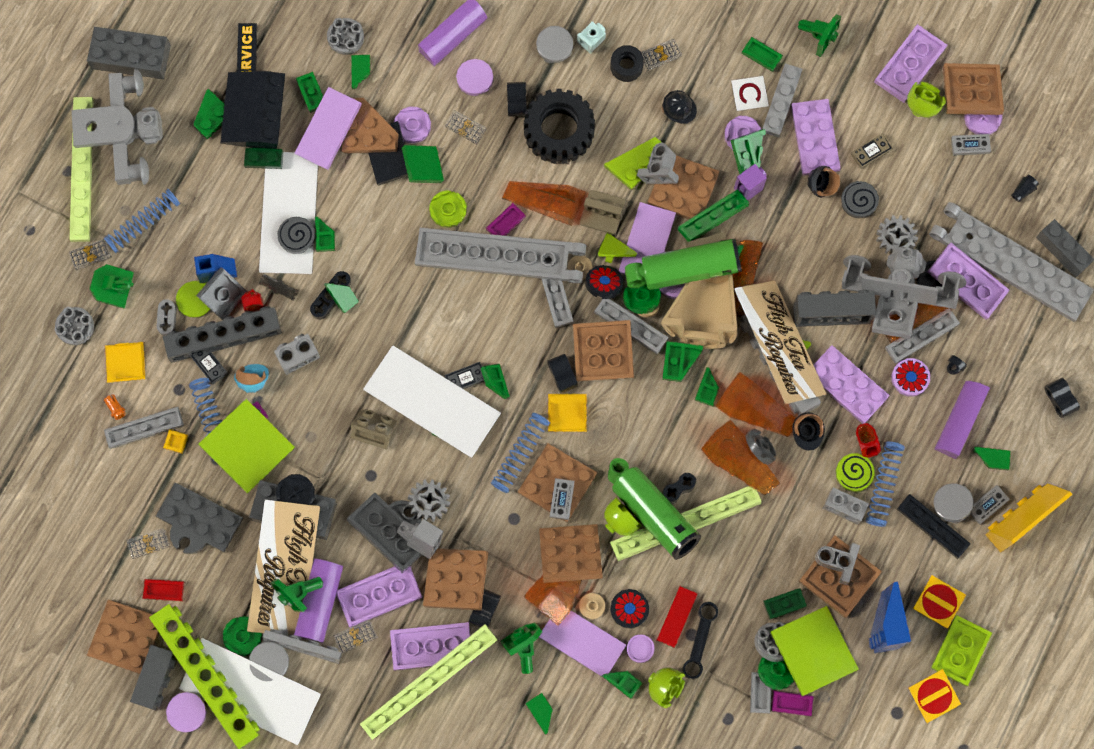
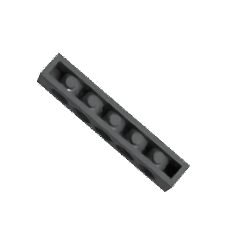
M267 306L257 312H244L241 314L242 316L235 318L229 316L224 318L223 321H210L201 327L191 326L186 328V331L169 332L167 336H163L167 357L173 363L191 358L190 356L193 352L203 350V352H214L282 334L275 307ZM258 320H263L264 323L262 326H255V323ZM245 325L243 331H236L238 326ZM221 330L227 331V333L224 336H218V333ZM202 335H208L206 341L201 342L199 339ZM189 340L187 346H181L182 341Z

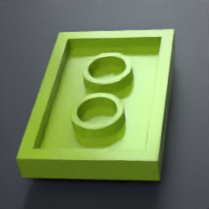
M955 615L930 669L936 672L943 669L948 678L967 687L992 632Z

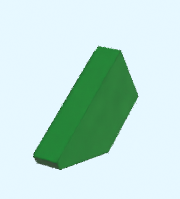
M351 55L352 90H355L371 74L370 55Z
M315 217L316 252L335 251L334 230L328 227L319 217Z
M500 364L483 366L481 372L486 387L503 399L509 398L510 395Z
M706 367L694 401L713 407L719 386L709 367Z
M982 447L973 448V451L984 461L988 469L1009 470L1011 451Z
M628 671L606 673L601 676L629 699L634 696L642 685V682Z
M540 693L525 704L546 735L549 730L553 709L543 693Z

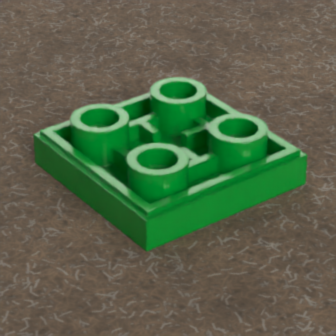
M404 145L402 147L410 183H442L444 181L436 146Z

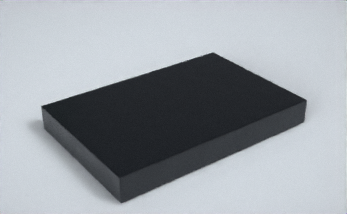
M398 121L389 124L399 134L397 152L368 153L378 186L408 176L402 152L405 141Z

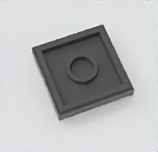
M221 267L196 296L223 320L238 305L242 296L248 291Z

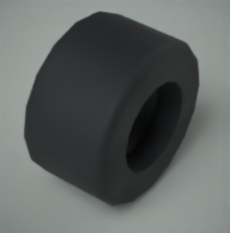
M631 45L618 47L611 56L610 69L613 76L620 81L631 82L641 75L644 66V57L641 51ZM622 59H631L634 61V66L630 69H625L620 66V61Z

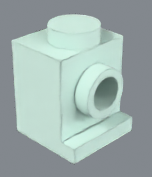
M591 22L577 35V43L591 54L605 40V28L600 23L595 24Z

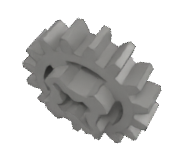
M892 215L891 221L885 218L884 224L880 223L879 225L881 230L876 232L879 235L876 241L881 242L879 248L885 247L886 254L889 251L893 254L894 250L902 243L906 244L902 247L913 249L915 247L914 242L918 240V237L914 236L918 230L912 229L915 224H908L909 218L905 221L902 220V215L898 219Z
M425 479L423 480V485L417 482L416 489L411 488L410 491L413 495L408 496V500L411 501L408 503V507H413L411 514L417 513V519H420L422 516L426 521L428 518H431V521L434 522L436 516L441 519L442 513L446 514V507L450 505V502L446 501L450 498V494H445L447 488L441 489V483L439 482L435 485L434 480L427 484ZM427 489V491L424 492L423 494H422V493H419V492H421V491ZM427 498H431V504L427 503ZM434 508H439L438 510L431 512V510H433Z

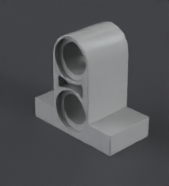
M665 143L656 144L652 150L647 169H638L637 176L645 184L678 183L679 176L673 171L676 154Z
M852 543L848 553L824 546L816 552L815 560L820 566L841 572L839 583L847 585L850 582L860 545ZM827 552L830 559L828 561L822 560L820 553ZM839 559H847L848 567L841 566Z

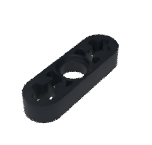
M339 271L329 283L338 285V278L343 279L346 277V283H341L340 285L350 287L351 278L347 272ZM326 287L310 307L312 316L318 320L324 319L336 305L334 299H326L325 295L328 292ZM321 299H323L326 303L322 307L323 313L319 312L316 314L315 308H320L323 305V302L321 301Z

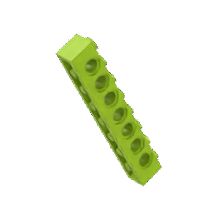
M171 604L166 605L150 616L149 619L238 749L243 748L260 736L258 731L261 729L255 720H249L247 717L249 711L243 703L239 705L235 699L238 695L232 687L228 689L224 683L227 679L223 673L215 670L213 667L216 664L209 654L205 655L202 650L205 647L199 638L194 639L191 634L193 629L188 622L184 623L181 620L180 616H182V613L176 605L173 607ZM171 621H176L178 624V628L174 632H170L168 629V624ZM183 637H187L189 640V645L186 648H181L179 645V641ZM194 653L200 656V661L196 665H193L190 661V657ZM208 669L211 672V678L208 681H204L201 674L204 670ZM216 686H220L223 690L222 695L218 698L214 697L212 693L213 688ZM228 702L234 706V710L230 714H226L223 709L224 705ZM238 719H242L245 722V727L241 731L235 728V722Z

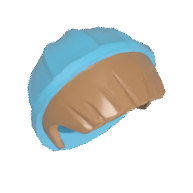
M261 364L241 366L235 373L234 380L240 389L247 393H255L264 387L269 371Z

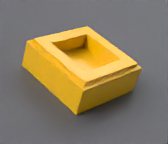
M169 430L163 448L183 454L188 435Z

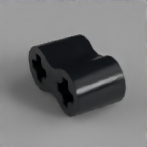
M507 82L508 117L525 116L527 109L526 82Z
M566 354L547 360L560 394L578 387Z
M1063 377L1044 386L1046 395L1051 400L1059 417L1063 418L1080 409L1077 399L1072 394L1067 381Z
M683 473L676 483L669 484L664 488L663 495L671 504H675L682 494L689 493L694 489L696 484L695 476L691 473ZM684 479L691 481L690 486L683 485ZM668 491H670V492H673V491H674V492H675V495H674L675 498H673L672 496L668 497V496H667V495H668Z
M484 589L482 610H473L469 623L478 627L486 624L489 627L500 602L501 595Z

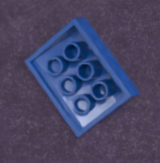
M898 581L893 582L880 595L870 634L871 638H869L871 650L874 649L875 654L898 650L911 642Z

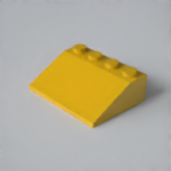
M1048 483L1043 487L1038 485L1031 491L1033 495L1029 499L1026 496L1017 503L1019 507L1014 511L1009 509L1002 515L1004 519L1000 523L997 520L988 527L990 531L985 535L1001 553L1073 494L1068 490Z

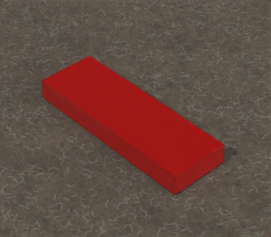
M679 586L656 641L675 648L697 593Z

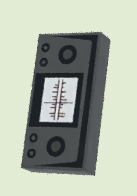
M203 350L193 352L190 356L212 385L228 374L211 351L203 352Z
M481 362L444 375L446 379L462 389L484 382Z

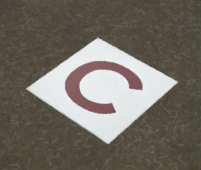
M763 76L731 81L737 111L769 106Z

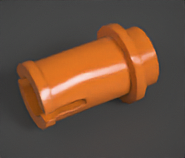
M114 394L104 399V402L111 411L112 418L119 420L125 416V408L121 407Z

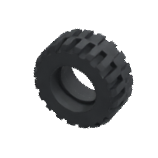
M556 89V92L547 90L546 95L543 96L540 93L536 96V101L532 100L529 104V109H526L524 119V137L528 147L532 148V153L536 156L541 155V160L545 162L547 159H550L553 164H557V161H562V164L568 163V159L572 161L577 160L579 154L583 156L586 153V148H590L595 131L594 113L592 109H589L590 104L587 100L582 101L581 95L576 94L575 96L573 91L568 89L567 92H562V89ZM561 113L573 118L577 124V129L572 136L557 140L548 137L542 131V122L552 114Z

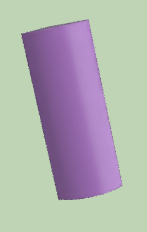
M467 0L418 44L419 52L435 66L487 19L486 13L476 0Z
M966 381L935 446V450L954 459L960 455L990 387L974 381Z
M314 558L309 580L320 577L323 587L307 593L304 597L303 604L307 609L299 614L294 633L295 636L324 642L343 566Z

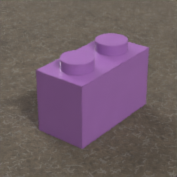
M754 164L737 176L734 189H738L747 200H750L763 190L767 175L761 167L758 168Z

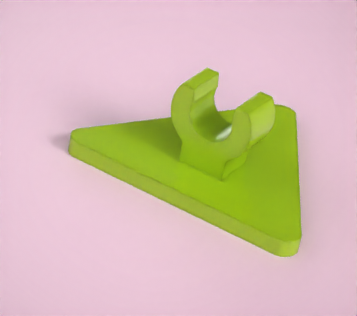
M607 233L599 249L598 256L606 257L605 262L612 264L614 257H636L637 252Z

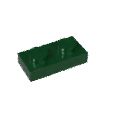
M245 148L244 167L282 169L284 151L282 149Z
M800 588L763 601L769 620L807 607Z

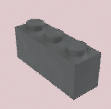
M1055 219L1041 230L1036 237L1075 278L1094 261V258Z
M153 645L150 646L132 694L131 703L155 711L157 707L161 706L164 698L162 696L163 690L170 683L171 677H169L171 669L175 668L177 658H175L173 652Z

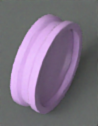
M636 635L627 644V654L634 662H647L654 654V643L648 636Z

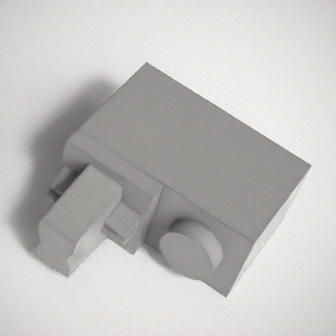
M424 519L420 524L416 523L415 525L403 521L397 530V533L408 541L407 545L429 559H431L441 544L443 535L441 529Z

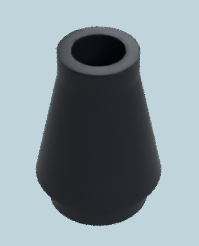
M1029 174L1026 177L1023 176L1011 196L1017 202H1020L1037 190L1038 181Z

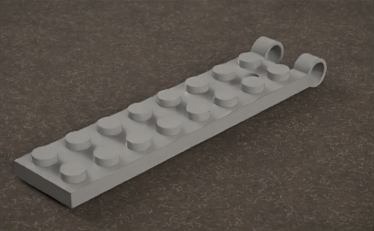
M948 202L943 212L948 217L955 219L956 223L949 234L944 228L934 225L929 233L933 239L946 246L949 243L954 244L982 268L1072 322L1076 321L1093 293V288L962 211L958 205ZM966 234H972L973 239H967Z
M420 228L415 266L582 283L583 272L567 270L568 255L585 256L587 245L583 243ZM551 257L552 262L546 263L545 259Z

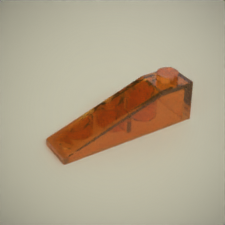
M509 181L502 199L572 226L586 192L570 185Z
M741 372L737 374L715 405L716 408L732 419H738L789 437L792 433V425L794 419H796Z
M731 419L717 429L701 448L702 452L715 466L721 467L729 472L730 475L744 481L745 484L763 495L768 494L780 484L769 467L753 454L747 444L746 437Z
M541 576L523 597L532 607L559 626L570 613L573 607L572 603L580 590L579 586L582 580L543 583V576Z

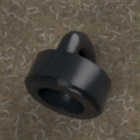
M951 355L948 359L947 372L951 375L958 374L960 371L963 372L967 367V364L955 355Z

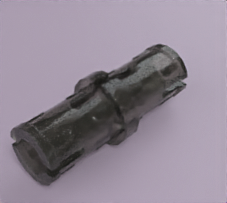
M267 274L262 275L263 278L260 279L259 285L273 290L276 295L281 294L292 301L295 300L294 296L298 294L297 289L284 284L282 280L278 281Z

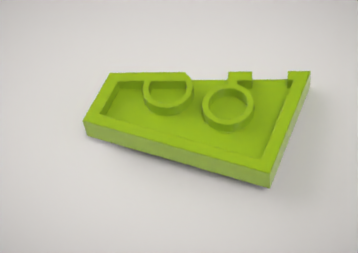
M654 137L605 163L604 167L632 190L641 181L637 176L638 169H647L652 150L661 141Z

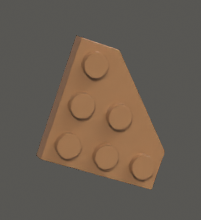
M353 98L361 102L362 105L342 142V152L344 154L397 152L399 134L364 98Z

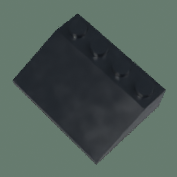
M271 71L228 72L220 144L277 149L285 73Z

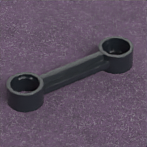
M705 602L699 607L698 616L700 622L689 660L684 663L682 668L685 677L691 680L697 679L703 672L701 659L711 623L718 616V607L712 602ZM704 606H712L715 609L716 613L712 619H706L702 616L701 609ZM689 662L698 664L700 668L698 675L689 676L686 673L685 667Z

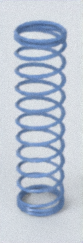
M169 189L165 190L167 194L162 192V197L166 204L158 197H156V201L159 207L153 202H150V206L154 213L148 207L144 206V210L149 219L141 211H138V215L142 222L132 215V220L135 223L136 227L130 221L126 220V224L131 233L123 225H120V229L124 236L121 233H119L116 229H114V234L116 235L119 242L110 234L104 237V240L108 243V245L112 248V250L115 253L119 251L114 245L111 238L119 246L124 248V245L118 237L117 233L127 243H130V241L123 229H125L134 239H136V236L130 228L129 224L137 232L142 234V231L137 225L135 219L147 230L148 227L144 222L143 218L141 217V215H143L152 225H154V222L149 216L147 210L156 219L160 220L152 204L164 216H166V213L160 205L159 201H161L170 211H172V208L168 204L164 195L175 206L178 207L180 205L178 199Z
M199 378L190 382L189 388L194 390L192 392V396L196 397L194 403L199 404L196 408L198 411H201L199 417L204 418L201 421L202 425H206L203 431L209 434L211 431H206L205 429L210 425L222 422V420H216L209 424L203 423L205 419L218 416L220 413H213L206 417L201 416L204 411L213 410L218 406L214 405L203 410L198 409L202 404L215 401V398H211L204 402H196L199 397L208 396L213 393L209 391L201 395H194L195 391L211 386L208 384V378Z
M537 413L531 414V417L529 418L531 424H525V427L528 431H521V434L524 437H517V440L520 444H513L514 448L517 451L509 450V453L512 457H505L506 461L509 464L502 463L501 466L504 470H497L498 474L501 477H493L494 480H492L491 484L504 493H509L510 490L505 485L498 482L495 478L504 480L510 483L511 485L514 484L507 480L504 476H502L499 471L507 473L515 478H517V476L509 472L503 465L510 466L521 472V470L515 467L512 463H510L507 458L513 459L525 465V463L517 459L511 452H516L529 459V457L523 454L521 451H519L515 447V445L524 447L529 451L533 452V450L525 446L519 440V438L527 440L537 446V444L531 441L529 438H527L523 434V432L532 434L535 437L541 439V437L534 434L527 427V425L535 427L542 432H545L543 429L536 426L531 421V419H534L545 426H549L550 422L546 418Z
M890 441L884 443L883 448L887 452L881 454L884 459L880 461V464L883 467L878 468L881 474L876 476L879 481L874 483L878 489L872 491L876 496L871 497L872 502L875 504L869 505L873 511L867 513L869 517L865 520L867 523L879 527H885L887 521L874 518L869 513L889 514L877 511L871 506L879 505L890 508V506L877 503L873 498H882L889 501L892 498L880 496L874 491L880 490L888 493H894V491L880 488L876 484L885 483L892 486L896 484L883 481L878 476L898 478L895 475L885 474L880 469L888 468L899 471L898 468L884 465L882 461L901 463L898 460L888 459L883 455L903 456L901 453L891 452L886 448L894 451L905 450L902 444Z

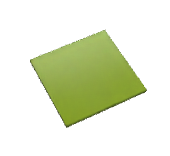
M247 399L198 444L247 494L295 448Z
M827 606L770 632L802 696L859 670Z

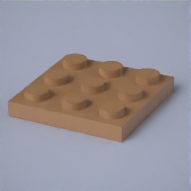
M944 63L943 76L946 114L1003 115L1004 105L1000 64Z
M676 156L673 171L679 176L678 183L655 184L647 204L676 212V215L690 220L706 209L720 171Z
M630 320L573 324L577 382L634 378Z
M547 443L518 490V494L550 512L555 478L575 481L570 520L595 479L597 472Z
M597 524L539 529L543 583L603 578Z
M835 535L827 544L829 547L847 553L850 547ZM827 552L820 553L822 560L828 561L830 559ZM858 553L850 582L847 585L839 583L841 572L820 566L816 560L799 582L840 615L847 618L882 571ZM839 559L841 566L848 567L847 559Z
M437 549L428 561L423 606L425 608L482 610L488 552Z
M108 600L86 656L140 674L151 645L155 646L159 635L158 630L149 619L152 614Z

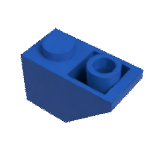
M216 254L194 257L196 274L200 284L208 282L221 267L233 278L237 277L235 259Z

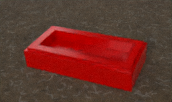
M144 579L142 599L183 602L185 582Z

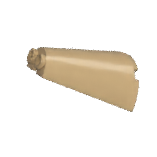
M732 274L686 283L662 320L661 324L665 331L672 337L676 335L681 338L680 342L701 345L703 349H718L726 347L727 343L732 344L737 336Z

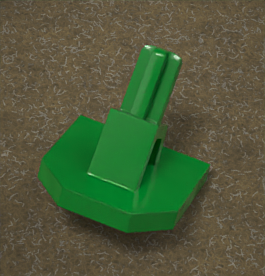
M836 14L830 23L819 20L811 22L804 19L798 22L799 30L809 32L814 38L819 40L816 51L817 56L821 57L827 46L831 42L834 43L839 35L837 30L839 29L842 16Z
M106 264L94 271L89 290L96 301L124 309L130 287L134 285L132 283L134 272Z
M320 577L304 582L298 581L287 586L279 579H274L270 583L279 595L277 599L284 606H290L295 612H304L307 609L301 602L307 593L323 587Z
M536 622L519 627L513 633L500 640L511 656L515 653L520 656L521 672L523 674L533 672V642L542 634V630Z

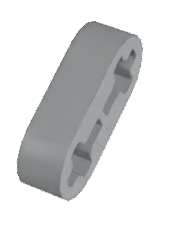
M168 299L162 300L158 305L157 330L163 336H167L169 332L175 331L177 309L175 304ZM169 304L170 308L172 309L168 310V316H166V312L163 310V308H166V306ZM165 320H167L168 325L171 326V328H167V331H164V329L161 328L162 326H165Z

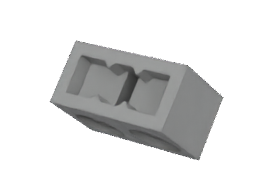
M300 334L294 338V341L288 344H280L277 350L274 351L286 375L320 358L309 334ZM303 345L310 346L306 352H301L300 348ZM287 353L293 355L289 361L283 360L284 355Z
M833 487L822 509L858 525L862 521L869 503Z

